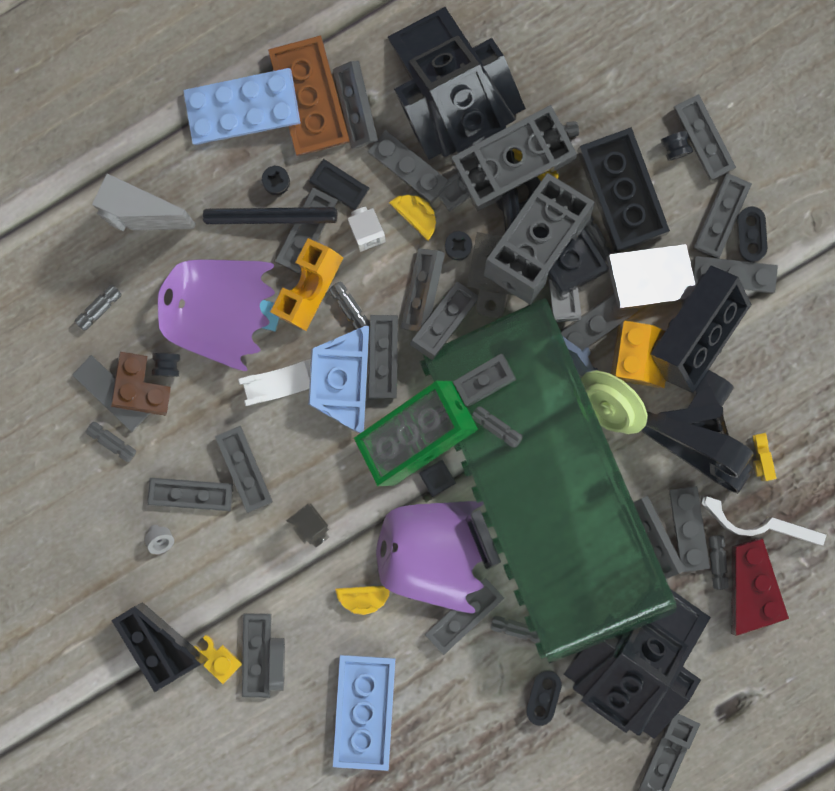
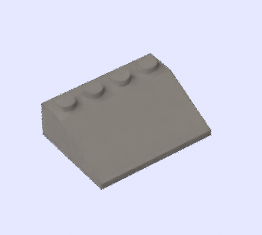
M106 174L92 203L98 209L97 214L105 222L123 232L125 228L133 231L194 229L196 223L184 209L109 174Z

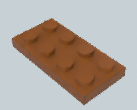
M321 35L268 49L274 71L290 68L292 71L301 124L289 126L296 156L350 143Z

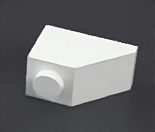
M362 207L351 212L352 217L348 218V222L360 252L386 242L384 232L373 208L367 210V207Z

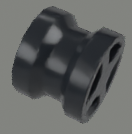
M681 131L661 139L662 146L667 149V161L679 159L693 153L692 146L687 143V131Z
M274 165L264 171L262 183L268 193L279 196L288 191L290 178L284 168Z
M456 231L447 237L445 252L452 260L460 261L470 255L472 240L468 234Z
M152 353V359L155 361L152 376L179 377L177 362L180 361V354Z

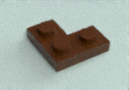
M120 351L111 407L166 416L171 387L144 382L148 356Z

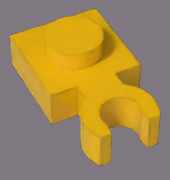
M766 433L752 435L757 453V460L753 461L756 476H761V481L777 479L772 455L769 452Z
M204 635L203 639L208 643V648L201 650L197 645L194 647L209 659L203 666L224 684L242 665V662L224 645L217 650L214 647L213 639L208 635Z

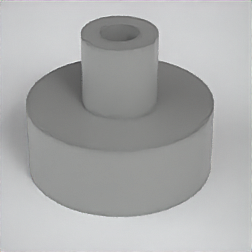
M153 525L149 528L144 542L150 553L161 554L173 546L174 538L168 528L159 527L158 525Z

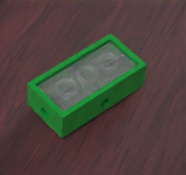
M435 381L355 436L354 440L376 485L394 486L477 431L478 428L453 381Z

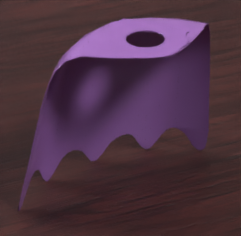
M189 260L177 264L163 282L158 293V321L161 333L170 342L186 350L229 367L247 371V367L241 362L240 358L243 355L260 352V348L252 340V334L257 329L265 327L270 323L268 318L261 312L260 303L262 300L273 296L275 291L261 280V276L266 271L271 270L274 264L262 261ZM170 288L173 293L172 301L169 305H165L164 295L166 290ZM181 299L185 301L183 308L178 307Z
M463 501L416 504L391 510L384 519L376 548L378 571L382 585L389 591L404 597L456 611L475 613V609L468 604L465 597L467 594L484 587L472 574L474 566L481 562L482 559L465 519L473 510L481 507L483 502ZM385 540L387 548L386 554L382 558L381 546L383 541ZM393 543L398 544L396 552L392 551Z

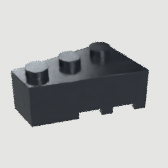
M143 602L111 620L154 693L209 660Z

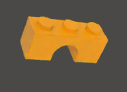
M307 238L295 262L301 267L300 280L292 290L282 287L270 312L282 320L307 331L344 257L331 248Z

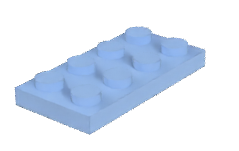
M290 68L183 90L192 143L194 145L301 124Z
M340 655L333 767L389 771L396 658Z

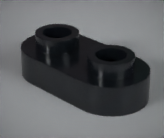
M754 206L746 207L737 217L738 249L740 256L745 261L757 262L766 255L768 249L766 217L760 208ZM747 217L754 218V226L747 225ZM749 244H754L757 247L756 253L752 254L748 251Z
M544 670L536 675L527 703L526 715L530 722L537 726H544L551 722L561 692V679L551 670ZM545 679H550L553 684L551 688L545 689L542 686V682ZM537 706L545 708L543 715L538 716L535 714Z

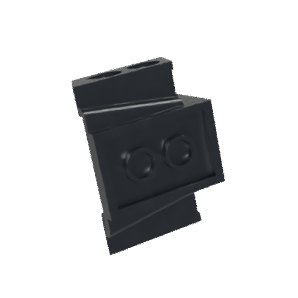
M446 7L388 36L391 45L411 78L410 81L394 88V91L414 135L428 160L439 154L447 157L455 152L458 154L506 129V125L516 120L514 115L526 109L506 59L493 38L472 48Z
M656 579L627 624H622L609 614L579 649L563 675L575 682L573 690L583 696L581 702L623 732L627 733L630 730L638 736L645 732L655 739L690 701L701 681L700 678L683 666L711 617Z

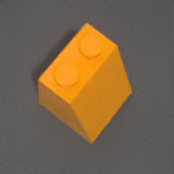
M623 321L619 324L611 374L626 383L665 388L666 381L653 360L651 352L653 351L654 344L662 338L666 331L653 325Z

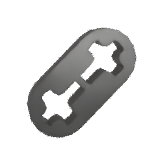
M270 638L269 690L284 691L285 638Z

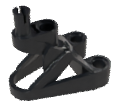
M708 370L693 392L695 397L688 408L665 411L658 414L646 411L648 415L647 424L641 431L715 483L738 494L754 471L748 464L753 456V452L746 445L729 436L724 420L722 406L733 391L734 386L723 377Z

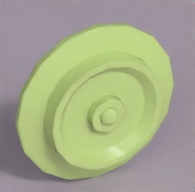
M597 370L586 372L579 380L578 391L584 409L597 424L607 430L625 434L639 433L646 426L648 415L644 403L637 393L623 380L610 373Z

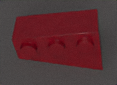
M756 538L732 546L731 634L735 636L789 619L762 538Z

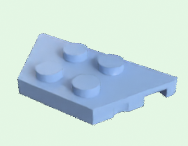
M369 326L361 327L311 349L308 405L357 433L364 431Z

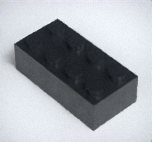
M632 127L579 146L577 152L615 254L660 238L670 232Z
M710 265L706 273L700 276L697 286L691 295L686 297L677 316L669 322L666 332L653 346L651 356L665 381L691 393L695 391L752 305L738 276Z

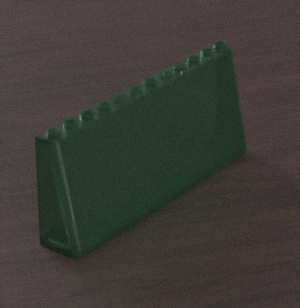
M543 298L446 343L433 360L422 354L424 360L419 362L425 377L431 375L433 382L455 381L499 354H503L517 378L491 395L467 407L471 416L477 407H482L490 412L489 415H494L511 427V430L513 429L522 435L523 438L516 448L509 446L504 442L505 439L501 440L485 429L483 424L480 425L474 421L478 430L454 445L456 452L462 451L465 458L461 462L466 477L472 476L476 485L471 487L476 502L482 501L486 509L482 516L487 528L493 527L497 537L492 540L498 555L504 553L507 563L503 564V568L508 580H515L518 589L513 592L519 607L525 605L529 614L524 617L530 633L536 631L540 641L535 643L541 659L547 658L550 664L675 613L677 605L546 298Z

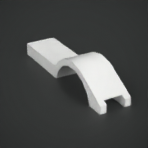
M311 359L282 369L238 379L239 385L243 384L247 400H244L245 406L278 399L309 389Z
M707 496L702 499V505L720 525L734 534L754 536L770 529L817 545H824L825 534L772 517H768L763 524L754 529L743 530L737 528L726 519L722 511L721 501Z

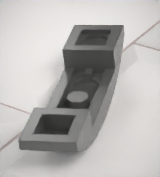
M677 714L671 720L655 749L638 791L670 790L687 749H690L700 723L680 714Z

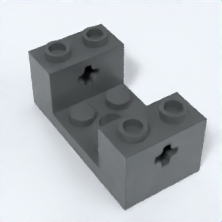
M549 105L451 158L452 164L478 212L501 200L503 194L547 171L552 173L575 161L577 153L553 107ZM511 149H518L522 153V160L517 164H512L506 159V154Z
M547 173L487 258L484 276L531 305L546 284L548 272L571 239L576 240L589 222L595 202ZM537 227H543L548 231V236L537 238L533 234V230Z

